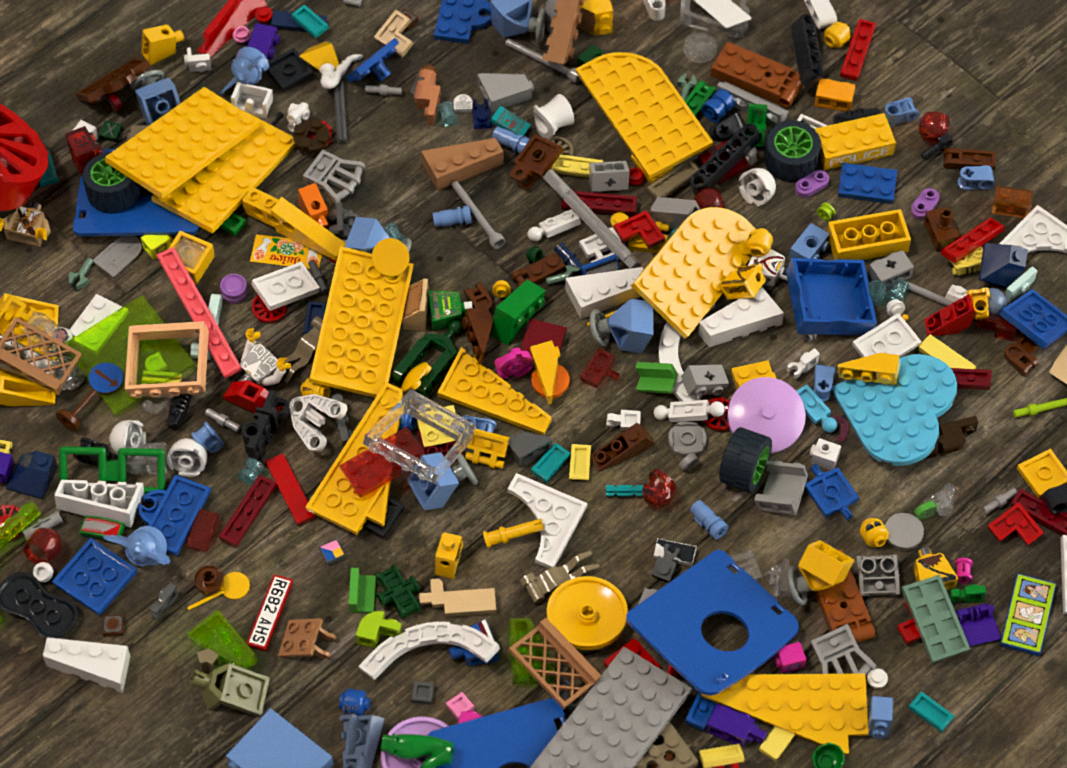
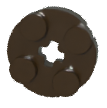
M320 119L307 120L297 124L294 127L293 133L294 145L300 151H307V154L319 153L326 148L328 141H330L329 129ZM309 135H315V136H314V139H311V138L308 137V136H309Z

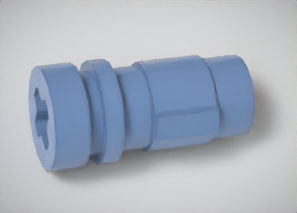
M499 126L495 128L492 138H496L499 144L512 148V151L518 152V154L521 153L530 141L529 138L523 135H516Z
M469 205L463 206V208L457 207V209L433 213L435 227H446L454 224L463 225V223L472 224Z
M699 500L691 506L690 512L694 515V519L701 527H706L705 530L713 539L717 540L725 535L729 526L719 516H716L707 505Z

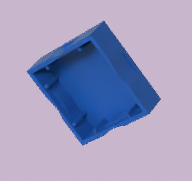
M791 259L786 269L797 334L862 336L874 329L877 321L873 302L868 291V278L864 260Z

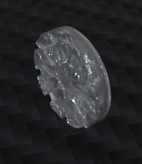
M694 33L688 36L684 42V53L690 60L695 62L710 61L717 53L716 40L707 33Z
M63 356V360L66 363L72 362L74 359L68 356ZM56 358L51 363V367L62 364L61 358ZM79 362L62 386L63 389L73 390L83 383L85 371ZM63 368L52 370L53 377L61 380L64 375Z

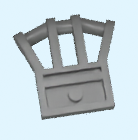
M322 150L304 173L303 180L311 184L316 183L319 190H324L336 205L344 197L352 195L354 188L361 183V174L365 169V164L358 161L343 160ZM340 167L355 169V172L352 174ZM337 174L349 180V184L335 178L334 175ZM328 183L342 189V191L336 194Z
M848 624L810 641L821 664L822 674H828L827 663L830 661L837 674H844L837 661V658L841 656L845 657L852 674L866 675L871 669L874 670L876 664L859 649ZM852 651L865 662L859 670H857L850 655Z

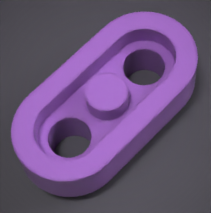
M817 170L803 177L796 183V194L799 197L808 198L828 186L829 175L825 171Z
M931 188L923 190L911 206V216L916 220H924L926 211L933 210L938 204L939 193Z

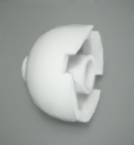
M753 168L744 172L739 178V181L741 180V186H739L740 193L750 204L753 202L757 204L756 206H760L768 202L775 193V180L772 174L765 169Z
M124 420L114 426L109 436L111 448L117 455L120 448H145L146 432H142L141 426L143 424L140 421ZM126 456L127 459L138 458L137 456Z
M190 438L180 439L175 442L167 455L169 468L179 471L178 474L185 477L198 476L204 470L207 462L205 448Z

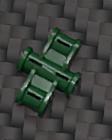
M395 564L381 573H376V577L384 589V592L376 593L383 609H386L387 605L392 603L401 620H405L406 616L414 612H421L420 606L412 594L413 592H420V587L413 575L404 581Z

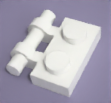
M609 228L612 231V233L620 240L614 228ZM596 234L579 241V245L587 259L595 256L596 260L590 263L614 255V252ZM610 250V254L602 255L603 252Z

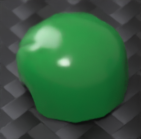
M830 742L817 747L812 755L814 768H842L845 762L843 750L840 746Z

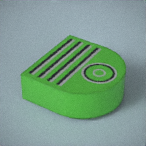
M931 500L919 505L914 513L919 520L934 516L936 506Z

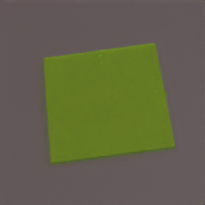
M143 295L64 343L82 353V357L77 365L87 377L88 382L89 373L98 364L113 363L122 370L124 377L121 387L113 393H99L115 416L145 397H130L125 390L129 326L164 324ZM176 338L139 341L136 385L167 383L195 364ZM69 353V354L71 355V357L74 359V358H75V355H73L72 353Z

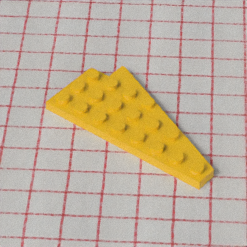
M385 382L306 505L307 511L358 535L367 519L384 527L403 399L402 389Z
M865 674L747 675L717 695L708 696L701 693L702 698L728 706L739 713H747L754 719L793 733L818 745L828 742L840 746L844 755L849 754L848 736H868L869 734Z

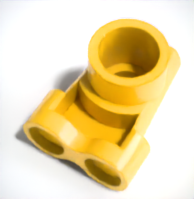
M989 288L966 291V294H970L972 297L975 319L988 318ZM982 307L984 310L979 311L977 308Z

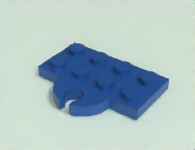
M442 0L434 31V39L469 44L472 30L482 29L491 23V4L487 0ZM482 13H487V14H489L488 16H484V17H483V16H480V14H482Z
M175 475L167 491L153 490L142 497L144 502H153L154 506L152 508H145L143 504H139L140 518L146 525L155 527L162 532L167 543V553L178 556L211 493V488Z

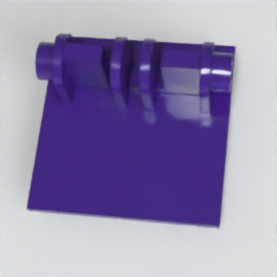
M987 603L955 611L969 647L1001 640L992 614L994 612L992 604L989 605Z

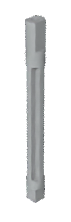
M552 169L548 170L543 179L624 264L630 269L637 268L640 262L633 253Z

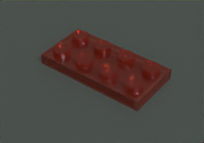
M405 427L339 465L358 497L362 498L414 468L421 456L426 454L408 427Z

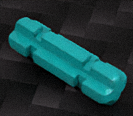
M606 485L605 493L607 497H614V495H617V497H633V495L642 497L644 495L642 492L644 487L643 485H635V487L633 485H617V487Z

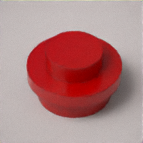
M260 7L255 11L256 20L262 24L270 22L273 17L272 10L268 7Z
M634 167L629 170V184L639 185L644 181V173L641 169Z

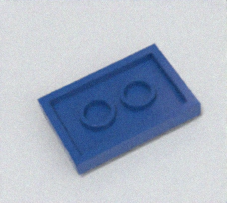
M842 163L838 197L893 204L897 170Z

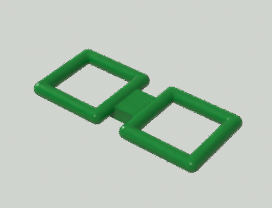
M62 446L59 448V484L61 480H67V454L98 455L99 481H106V484L107 481L126 482V456L157 457V487H144V495L153 490H165V451L163 449L120 448L118 450V460H106V449L103 447Z

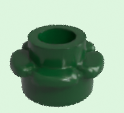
M538 246L529 248L526 253L528 262L531 264L541 260L543 256V251Z

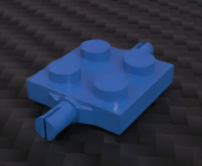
M817 464L812 465L810 469L816 477L806 483L804 489L823 516L826 518L836 512H841L846 520L851 519L853 514L847 507L857 502L859 496L840 469L837 467L831 471L822 472Z

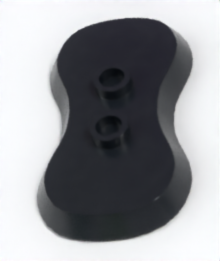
M14 573L0 585V608L5 612L19 615L28 620L37 634L43 638L58 639L64 636L77 621L78 610L75 604L69 599L47 592L39 580L30 573Z

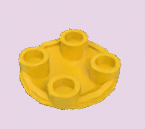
M427 362L417 365L406 375L401 386L404 393H407L411 388L416 390L420 386L422 376L427 375L431 370V366Z

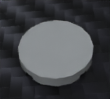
M678 422L669 431V447L680 457H686L691 453L697 456L706 447V432L695 422Z
M909 513L894 514L885 524L889 532L886 541L897 550H912L923 539L924 528L922 522Z

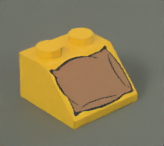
M585 0L584 5H581L580 8L582 18L580 23H577V27L594 36L612 33L613 8L610 0Z

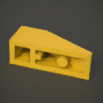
M551 340L530 347V353L534 360L533 364L548 405L552 404L558 370V358L561 357L558 346L554 347Z

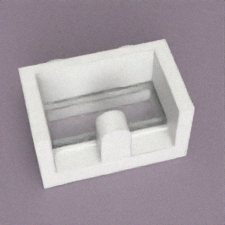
M238 82L231 96V104L255 117L267 119L268 111L273 101L272 89Z

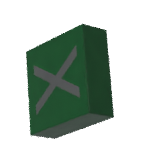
M104 121L99 133V139L117 142L122 131V124Z

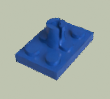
M392 39L346 76L349 83L353 80L358 82L371 71L380 82L390 75L391 72L383 61L396 51L395 46L399 44L397 39Z

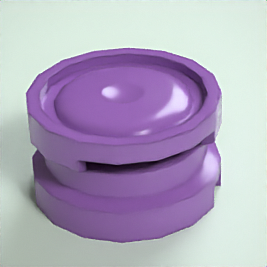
M229 274L222 279L220 289L223 299L231 304H238L246 299L248 289L244 277L239 274Z

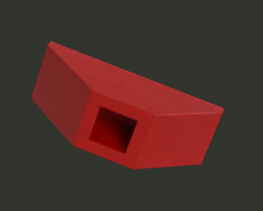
M968 294L925 318L927 335L957 334L970 327L975 312L971 295Z
M251 381L232 382L223 399L256 413V407L263 408L269 392L264 387ZM278 406L276 411L280 412L283 406Z

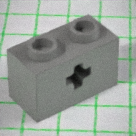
M627 162L590 163L589 184L591 191L627 190L629 186Z
M901 250L897 253L893 252L881 260L873 261L870 264L868 275L878 290L882 291L911 278L914 266L904 251Z
M722 364L690 365L681 376L688 396H717L722 394L729 385Z

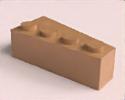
M585 0L556 1L554 11L557 12V16H553L550 26L553 33H550L547 38L546 45L549 49L547 54H543L542 60L565 64L570 61V58H573L575 48H572L573 42L578 37L576 27L577 23L581 21L582 13H580L581 5H584Z
M496 138L421 151L422 165L437 191L451 186L453 181L461 182L504 164V151Z

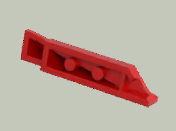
M228 0L205 29L202 36L205 41L197 50V53L209 54L211 58L233 37V32L237 27L245 26L255 17V11L258 8L267 6L266 1Z

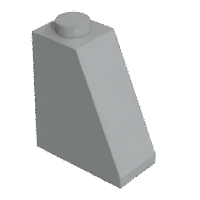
M478 74V86L491 112L497 111L500 106L506 108L532 99L534 87L532 82L527 80L525 74Z
M657 197L650 212L655 221L668 224L669 228L676 229L688 216L700 210L696 200Z

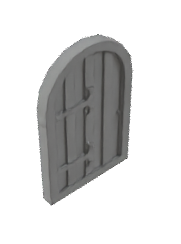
M120 236L93 259V263L115 279L139 257L142 252L141 241L135 236Z

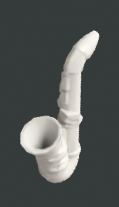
M354 54L342 61V64L337 66L336 71L333 65L323 64L320 67L322 87L325 89L335 87L339 83L340 78L346 73L348 67H350L351 62L358 61L363 56Z

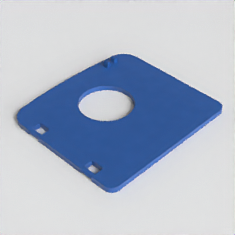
M117 148L95 150L88 153L83 160L82 168L84 169L86 164L95 156L113 152ZM81 176L73 223V232L77 236L177 235L179 231L195 235L200 230V227L154 203L152 195L141 197L134 206L121 212L109 213L97 210L89 203ZM80 213H86V217L80 218Z
M715 550L634 607L626 615V622L697 691L708 696L719 694L755 671L787 645L797 635L799 628L797 619L788 610H785L744 569H741L723 550ZM732 566L737 573L733 574L728 567ZM774 606L781 612L779 616L772 610ZM714 614L734 616L746 627L748 641L742 648L728 652L715 649L702 636V622Z
M553 698L433 730L428 736L444 739L455 744L451 765L437 766L435 768H501L504 765L513 763L522 764L530 768L559 731L555 726L554 720L560 719L562 726L566 722L563 709Z

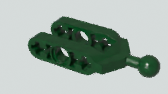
M452 320L448 325V331L445 335L425 334L420 338L394 369L391 380L401 385L409 371L419 364L431 346L441 351L442 354L432 365L430 372L420 380L421 384L414 392L421 398H426L451 367L457 356V351L451 338L462 332V323L459 320Z

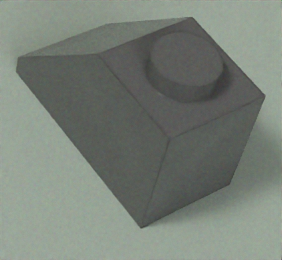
M527 432L515 434L509 438L507 452L520 468L546 453L552 447V439L549 436Z

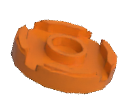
M559 364L553 399L562 396L569 388V374ZM535 369L531 378L532 388L541 397L546 398Z

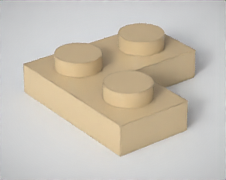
M395 10L374 38L382 45H386L396 38L399 44L395 46L396 51L394 53L403 58L413 46V42L401 34L411 21L408 17Z

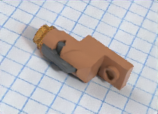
M424 65L415 78L410 94L414 96L416 107L425 110L424 117H427V124L435 126L441 99V86L436 85V68L432 65Z

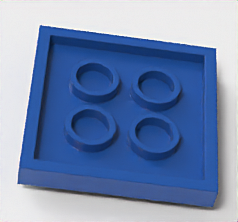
M1033 289L1003 308L1000 316L1008 323H1011L1043 349L1067 333V315Z
M90 538L54 578L52 583L55 587L100 616L138 571L137 568Z

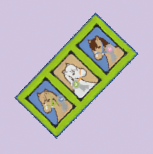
M1017 573L1000 646L1040 656L1057 583Z

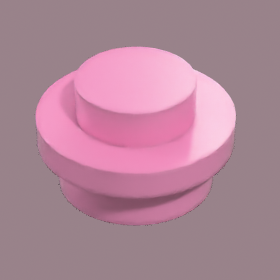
M244 26L237 27L233 32V39L237 43H246L251 38L250 31Z

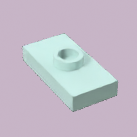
M1034 267L1029 268L1007 288L1005 297L1009 303L1021 292L1025 293L1029 289L1030 284L1035 281L1037 270Z

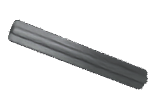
M339 81L334 87L337 142L346 143L344 85L342 81Z

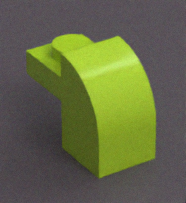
M384 611L371 612L364 616L359 623L356 632V643L376 649L380 635L392 636L394 638L402 633V624L394 619L385 620Z

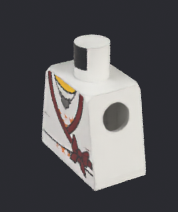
M770 249L769 253L765 256H752L748 265H753L755 262L763 265L762 273L766 278L763 285L773 287L778 278L787 281L786 268H784L785 257Z

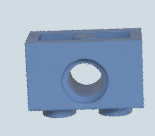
M810 223L790 248L789 259H819L821 252H825L830 245V234Z
M872 696L868 711V736L876 739L888 737L892 724L893 698Z

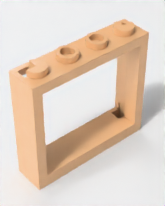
M205 322L129 326L125 390L128 395L133 398H141L142 396L160 397L161 395L179 396L180 394L197 395L205 393L209 329ZM199 337L197 381L136 385L139 341Z

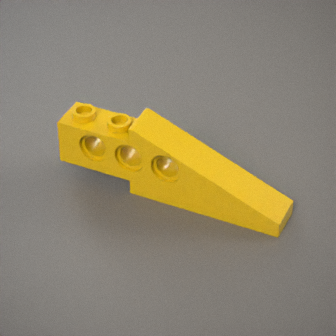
M252 187L242 199L247 215L275 227L277 233L337 261L340 246L344 247L346 243L283 197L277 199Z

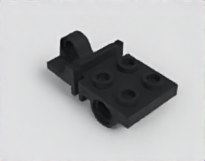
M274 390L269 391L263 408L256 407L254 419H257V422L249 421L242 427L245 451L249 457L250 466L258 467L260 461L264 460L266 445H270L272 440L270 432L278 433L277 420L287 417L290 413L288 401L275 396ZM278 406L286 407L283 412L276 411Z

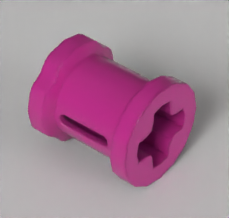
M968 558L956 559L957 582L960 584L972 582L971 567L973 566V561Z

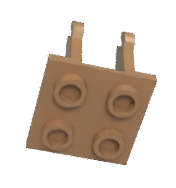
M321 618L289 620L278 656L284 658L315 655L324 660L325 657L330 659L331 654L317 647L315 641L317 636L329 642L331 639L335 641L336 635L321 628L323 623Z

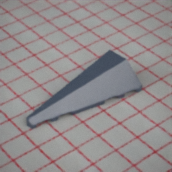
M340 715V722L343 723L344 727L341 739L345 740V751L342 752L344 768H372L385 718L374 715Z

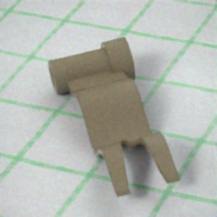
M319 316L312 320L311 326L313 328L299 340L295 351L291 355L284 357L287 358L285 363L301 358L290 368L284 381L287 384L298 369L305 367L310 362L317 348L323 322Z
M588 551L578 554L563 566L549 568L537 577L533 573H529L520 579V583L524 589H527L533 602L539 604L545 600V594L562 583L576 577H581L586 572L598 569L600 566L599 564L586 565L568 574L577 563L592 555V552Z

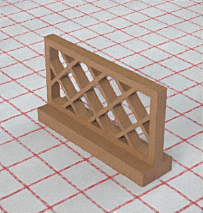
M15 317L0 340L1 364L57 395L62 391V386L82 357V353ZM19 324L25 328L26 333L15 336L13 330ZM36 334L41 336L42 343L31 345L29 336ZM27 337L29 346L18 348L16 339ZM14 341V350L6 351L2 348L5 342ZM56 344L59 352L48 354L46 345ZM43 346L45 355L34 358L32 349ZM30 349L32 358L27 360L21 359L19 352ZM72 353L75 355V358L72 362L64 363L62 354ZM60 355L62 364L51 367L49 358ZM47 359L49 368L39 369L35 361ZM63 368L64 375L61 380L53 377L52 370Z
M547 618L543 619L535 629L508 650L563 709L592 688L601 678V675ZM538 633L543 638V644L532 643V637ZM520 646L529 647V655H521L516 649ZM532 648L543 649V657L532 656ZM546 649L554 650L557 653V659L546 658ZM531 661L543 662L542 670L534 669L531 666ZM546 662L557 663V672L545 671ZM560 664H567L571 668V673L560 672ZM545 675L556 676V685L548 684L545 681ZM559 677L571 678L570 686L559 685ZM574 678L582 679L586 685L582 688L574 687ZM559 690L570 691V698L564 701L559 696Z

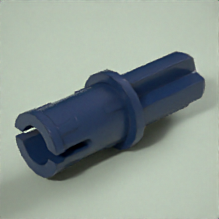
M563 242L559 243L560 247L557 245L554 251L564 260L565 265L579 267L580 270L574 272L576 275H581V267L583 265L576 258V254L572 253Z

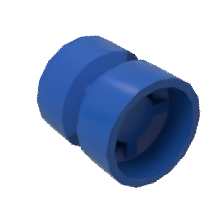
M719 89L711 96V99H708L701 106V110L708 120L717 123L735 107L736 103L729 92Z

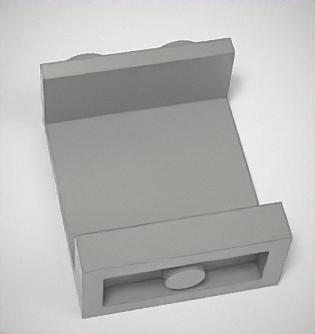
M778 460L767 461L766 465L769 475L763 494H756L754 499L758 510L796 515L808 478L805 466L800 463H783Z

